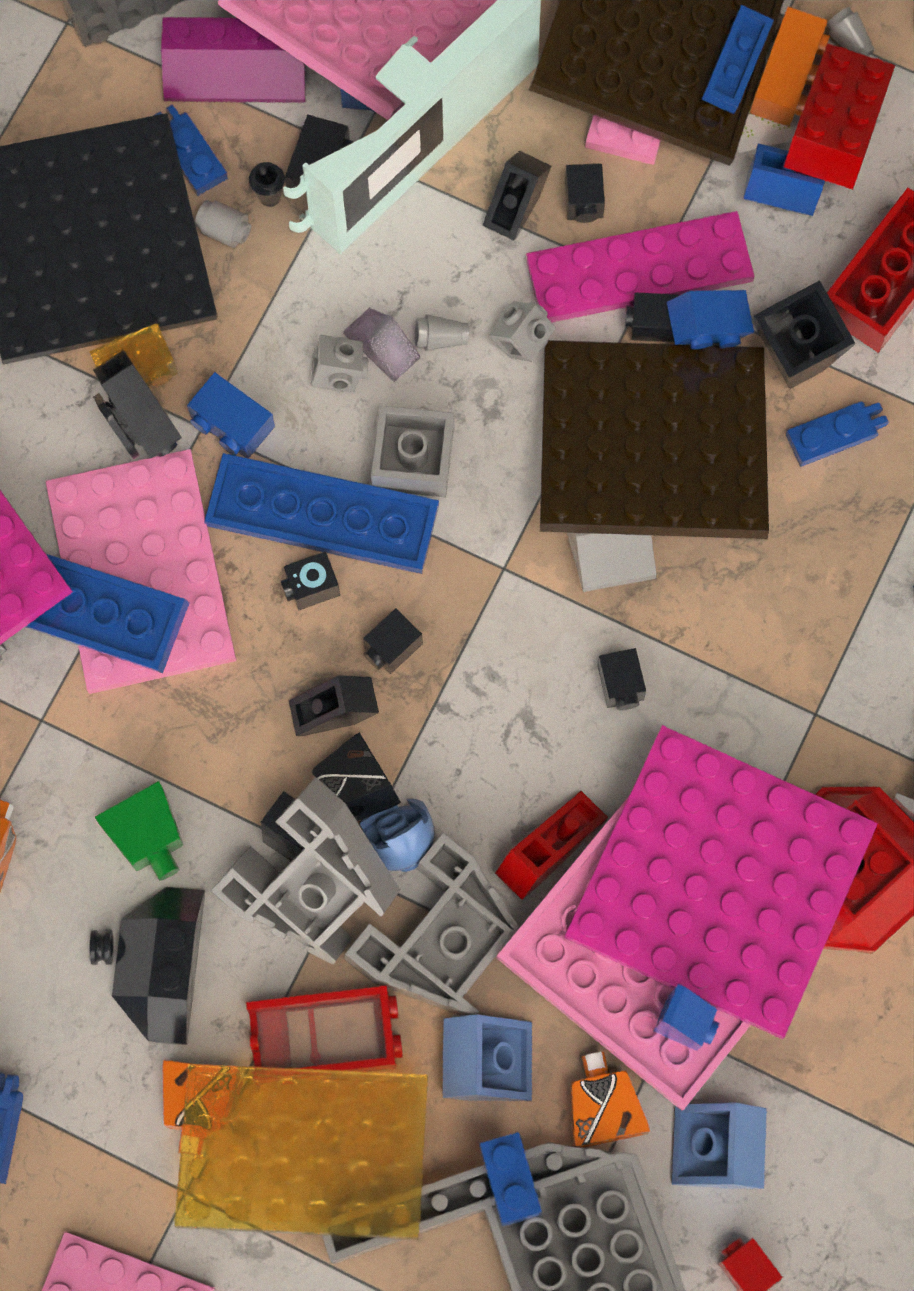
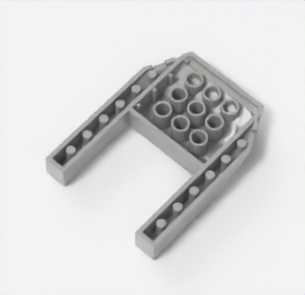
M545 1143L525 1150L542 1214L506 1226L501 1225L485 1165L318 1223L330 1262L336 1264L485 1211L511 1291H685L636 1154L563 1146L554 1143Z

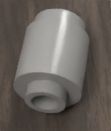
M206 200L203 202L195 218V226L201 229L202 234L232 248L236 247L239 243H245L251 231V224L248 223L247 214L219 201L212 203Z

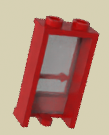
M387 986L246 1002V1009L250 1017V1047L253 1052L255 1070L253 1081L256 1085L397 1069L396 1059L403 1058L401 1034L393 1035L391 1019H399L396 995L389 996Z

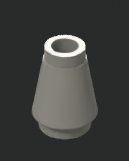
M850 7L843 9L827 22V27L830 29L828 34L842 47L866 56H870L875 51L858 12L853 13Z
M428 314L425 315V318L416 319V347H424V350L428 351L468 344V323H461Z

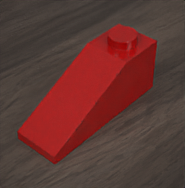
M580 791L512 848L495 874L523 900L573 854L607 820L608 816Z

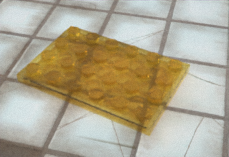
M188 1064L174 1226L183 1229L419 1240L428 1075Z

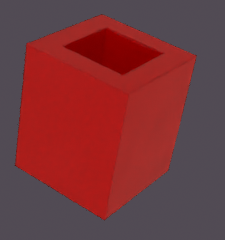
M739 1237L721 1251L725 1259L718 1265L738 1291H767L783 1279L754 1238L744 1243Z

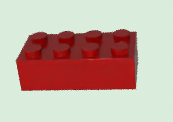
M827 43L796 127L784 168L853 190L895 65Z
M907 187L827 291L850 334L877 353L882 350L914 308V191Z

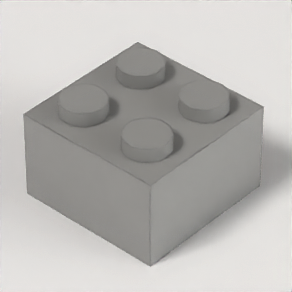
M380 405L371 472L372 486L408 494L446 497L454 435V413Z

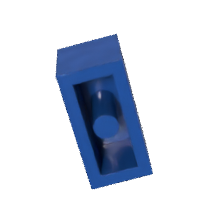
M758 143L748 171L743 199L813 216L825 181L784 168L788 154L787 150Z
M746 290L688 291L667 302L675 345L690 344L691 349H702L719 343L720 348H729L740 345L741 338L754 333Z
M216 372L212 374L187 404L191 424L205 435L211 432L220 439L219 444L234 456L239 453L249 459L275 428L271 412Z
M519 1132L480 1143V1151L501 1225L506 1226L540 1216L542 1210Z

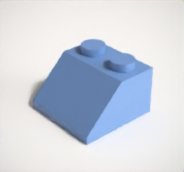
M478 1014L443 1018V1098L467 1101H532V1022Z
M741 1103L688 1104L681 1111L675 1106L672 1185L726 1189H764L767 1108Z

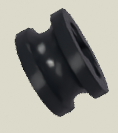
M92 930L90 934L91 965H97L99 961H105L106 965H112L114 956L112 930H106L104 934H99L97 930Z

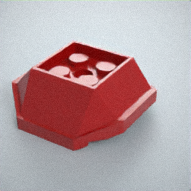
M822 787L815 795L878 823L860 863V873L856 874L823 949L873 954L914 916V822L880 787Z

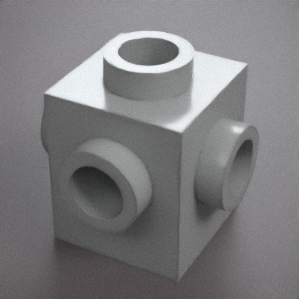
M513 301L511 305L504 309L501 319L489 336L509 358L532 362L537 354L545 348L549 337L556 327L547 318V311L535 302L523 303Z
M320 335L312 355L311 386L329 388L338 392H355L359 379H365L368 370V357H363V342L350 340L345 337Z

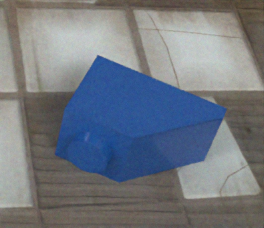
M677 984L668 995L653 1031L698 1051L703 1046V1043L710 1045L720 1024L714 1020L718 1009L686 987Z

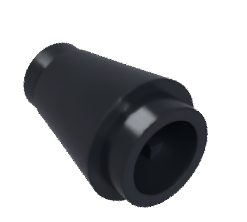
M262 162L255 166L249 175L250 187L264 206L273 207L277 205L281 199L285 183L284 172L276 164Z

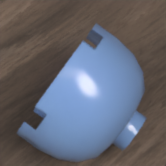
M407 799L408 806L398 807L396 805L367 817L359 823L388 871L408 872L417 868L420 860L433 846L435 828L430 813L423 801Z

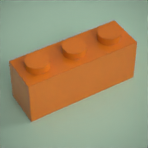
M787 7L755 94L750 114L788 127L791 125L794 114L801 116L808 95L802 94L805 84L812 86L819 65L813 64L816 54L823 56L830 37L823 34L828 20Z

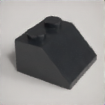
M820 280L754 315L755 328L789 389L822 373L855 345L854 339Z

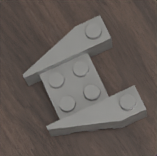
M315 777L276 821L279 826L304 848L279 872L250 846L211 891L241 918L251 923L256 919L273 928L272 934L282 939L289 936L308 946L307 952L333 964L352 939L340 926L364 902L382 916L399 893L400 888L347 805Z
M442 833L420 860L417 870L445 891L442 897L401 948L369 924L345 953V960L374 984L387 986L390 990L460 1016L476 1015L479 1011L463 999V997L507 941L509 942L519 930L520 926L510 915L501 901V897L489 883L474 856L445 833Z

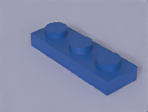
M741 5L703 93L702 100L732 114L735 113L772 26L773 19Z

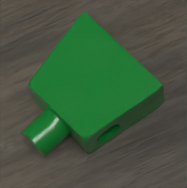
M159 781L95 816L102 830L136 871L151 865L159 881L165 880L179 871V867L171 853L184 844L167 795Z

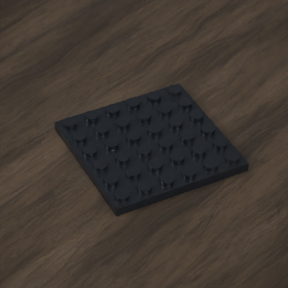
M168 113L0 146V355L3 365L217 320V311Z

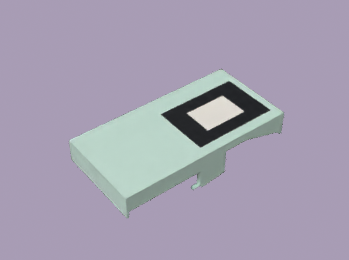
M497 0L432 62H429L412 47L418 41V37L413 36L408 42L402 44L378 72L376 79L405 105L377 131L311 165L307 163L302 165L303 175L300 176V184L295 188L283 187L284 195L288 198H299L305 192L307 196L308 210L305 211L306 215L302 213L299 216L303 220L302 222L294 223L290 221V230L301 233L310 227L339 254L349 247L537 67L541 0Z

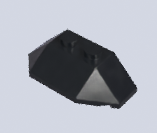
M166 887L121 919L112 997L148 1042L188 1044L205 890Z

